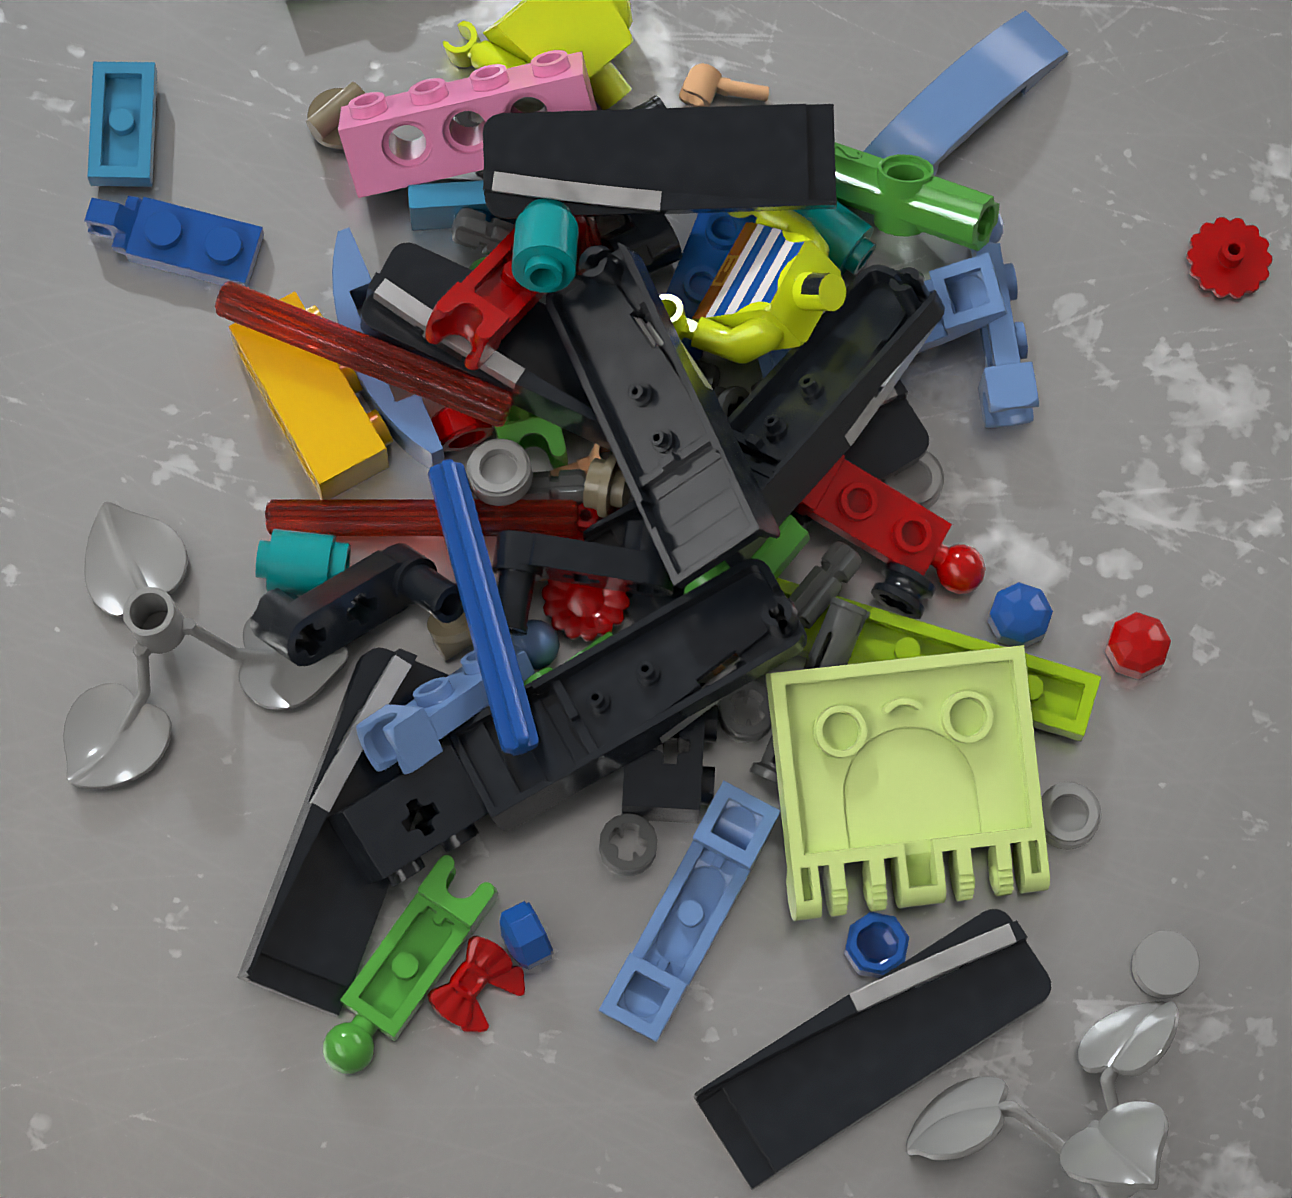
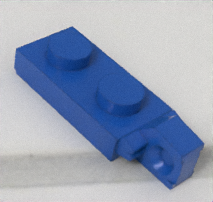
M128 196L125 206L117 202L91 198L84 220L90 234L113 239L112 250L126 255L128 262L241 291H247L264 237L263 227L147 197L141 199Z

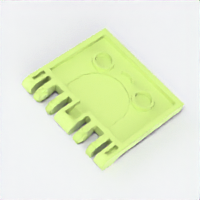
M1024 645L766 674L787 862L786 885L791 917L794 921L821 918L822 897L818 866H824L823 886L827 911H829L831 916L847 914L849 897L846 887L844 863L863 861V895L870 912L886 909L888 898L884 858H892L890 867L892 888L898 908L945 902L946 882L943 851H950L948 861L953 895L957 901L971 900L973 898L975 877L971 848L989 846L987 856L989 881L994 895H1011L1012 890H1014L1010 843H1014L1012 856L1015 880L1019 892L1029 893L1049 889L1050 870Z

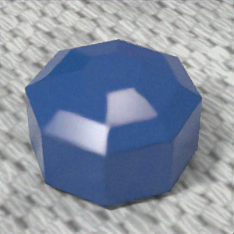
M1018 582L997 592L987 622L999 643L1011 647L1024 645V648L1043 640L1053 610L1041 589Z
M523 901L501 912L499 922L501 937L508 952L520 966L530 970L552 959L554 953L551 943L529 902Z
M869 912L850 925L844 955L858 975L880 978L905 962L909 936L895 916Z

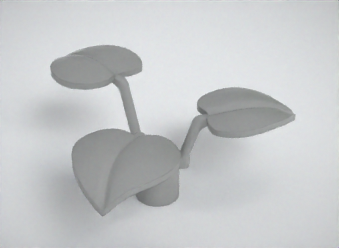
M104 502L95 518L88 537L84 566L85 583L94 603L102 611L113 617H123L126 626L138 641L133 648V653L137 658L138 691L134 696L127 687L121 684L106 683L86 690L76 699L67 714L64 724L63 742L67 761V780L71 785L78 788H113L140 778L153 769L162 759L171 739L172 724L164 710L146 703L151 693L149 656L151 653L162 654L172 651L182 642L185 635L197 638L231 659L243 661L238 676L241 688L256 704L272 710L292 709L313 699L347 663L348 650L344 646L315 664L297 666L254 635L251 629L250 618L243 628L245 648H238L197 625L192 618H184L169 595L182 583L188 565L187 549L180 536L169 525L158 519L131 512L111 502Z
M1155 1001L1126 1007L1099 1020L1085 1034L1078 1049V1060L1086 1072L1102 1073L1101 1085L1108 1112L1100 1121H1091L1089 1126L1074 1134L1066 1143L1014 1101H1005L1008 1095V1086L1003 1079L985 1076L956 1083L936 1096L916 1120L907 1141V1153L910 1157L912 1155H921L933 1160H952L972 1155L983 1149L999 1134L1004 1125V1117H1013L1060 1154V1164L1068 1176L1075 1180L1092 1184L1100 1198H1129L1140 1189L1157 1190L1160 1160L1168 1136V1118L1159 1105L1149 1101H1134L1119 1105L1115 1082L1118 1074L1132 1077L1147 1072L1165 1055L1172 1044L1179 1023V1010L1173 1001L1167 1003Z

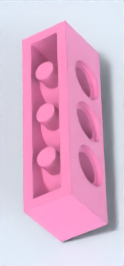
M563 50L548 51L534 57L529 64L507 69L502 64L487 65L473 71L468 78L445 82L441 78H432L414 84L407 92L386 97L381 92H371L352 99L347 106L341 107L338 132L358 198L405 188L408 185H418L484 170L483 128L485 123L496 114L524 113L513 105L521 98L533 97L543 102L545 106L537 112L597 110L583 52L567 55V52ZM472 111L479 114L484 121L474 127H465L458 124L453 117L460 112ZM411 125L421 130L424 135L419 139L406 141L398 138L393 133V130L399 126Z

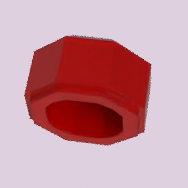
M464 399L449 404L431 418L443 447V452L460 451L475 446L493 435L492 432H494L493 420L486 402L482 400Z
M1135 612L1114 623L1105 653L1117 673L1140 680L1161 670L1166 660L1171 639L1160 619Z

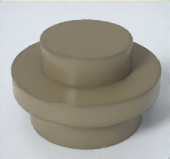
M610 455L607 460L594 458L589 466L584 485V507L597 510L598 516L605 518L615 512L617 508L627 505L631 496V491L614 455Z

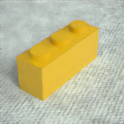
M294 291L228 326L235 350L323 503L390 467L386 446L393 442L392 436L376 409L368 413L363 409L355 395L362 391V386L348 359L343 357L336 361L325 342L333 337L316 305L305 309L297 293Z

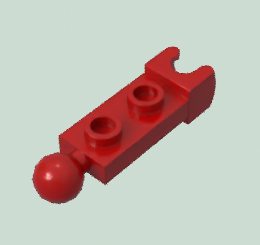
M574 217L578 223L577 247L586 236L587 223L585 217ZM515 228L461 283L457 282L437 302L426 326L425 338L431 344H438L449 335H459L469 341L472 350L466 356L464 362L465 367L469 370L479 369L499 348L501 340L546 294L523 287L513 276L512 256Z
M845 455L835 463L793 510L801 516L808 515V517L884 563H899L917 571L923 576L931 565L936 568L939 582L948 591L957 594H968L976 590L983 582L986 567L983 556L975 548L965 544H956L948 547L942 543L952 526L950 522L847 461Z

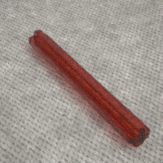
M233 281L225 282L217 295L215 302L216 313L222 318L496 427H502L511 413L514 396L510 391Z
M272 499L267 502L265 509V526L271 535L274 529L335 536H444L434 499ZM473 499L483 536H497L499 531L504 530L551 536H574L579 529V507L576 501L572 499H520L513 504L505 506H494L480 499Z

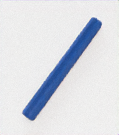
M452 459L443 460L440 464L430 467L428 471L429 483L501 750L513 756L522 755L526 751H530L538 746L537 730L465 467L462 463L454 462Z

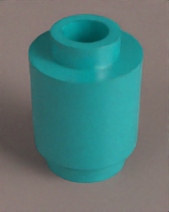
M547 198L535 200L525 207L516 220L512 273L516 281L529 290L540 293L556 292L567 287L575 277L578 223L571 210L564 203Z
M837 202L836 209L794 210L809 220L829 246L828 258L840 269L841 276L847 270L856 275L872 256L876 244L869 239L874 227L839 202Z
M274 529L271 541H259L255 575L256 578L266 579L267 592L279 588L283 592L302 596L350 567L351 545L350 543L336 542L335 535Z

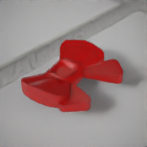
M478 935L472 936L467 943L466 961L460 964L451 976L449 983L434 988L428 993V1001L441 1017L458 1025L461 1030L484 1032L489 1028V1024L476 997L487 983L517 996L524 995V971L519 966H513L509 955L498 944Z

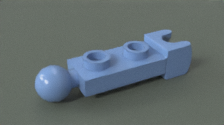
M1000 213L989 242L979 251L970 249L972 257L990 253L1007 310L1006 315L979 328L986 367L978 386V393L985 428L1009 427L1033 422V408L1039 407L1033 362L1020 363V359H1027L1028 356L1027 336L1024 323L1022 321H1013L1010 301L1017 300V278L1013 263H1003L1000 243H997L1004 233V222Z
M529 620L527 622V635L511 636L523 681L535 673L534 670L549 666L558 655L560 647L558 634L550 624L542 620ZM475 650L466 654L460 660L462 667L449 676L436 678L419 686L413 692L414 700L407 705L386 704L356 726L361 746L376 771H383L399 762L403 774L414 772L443 752L439 739L489 705Z

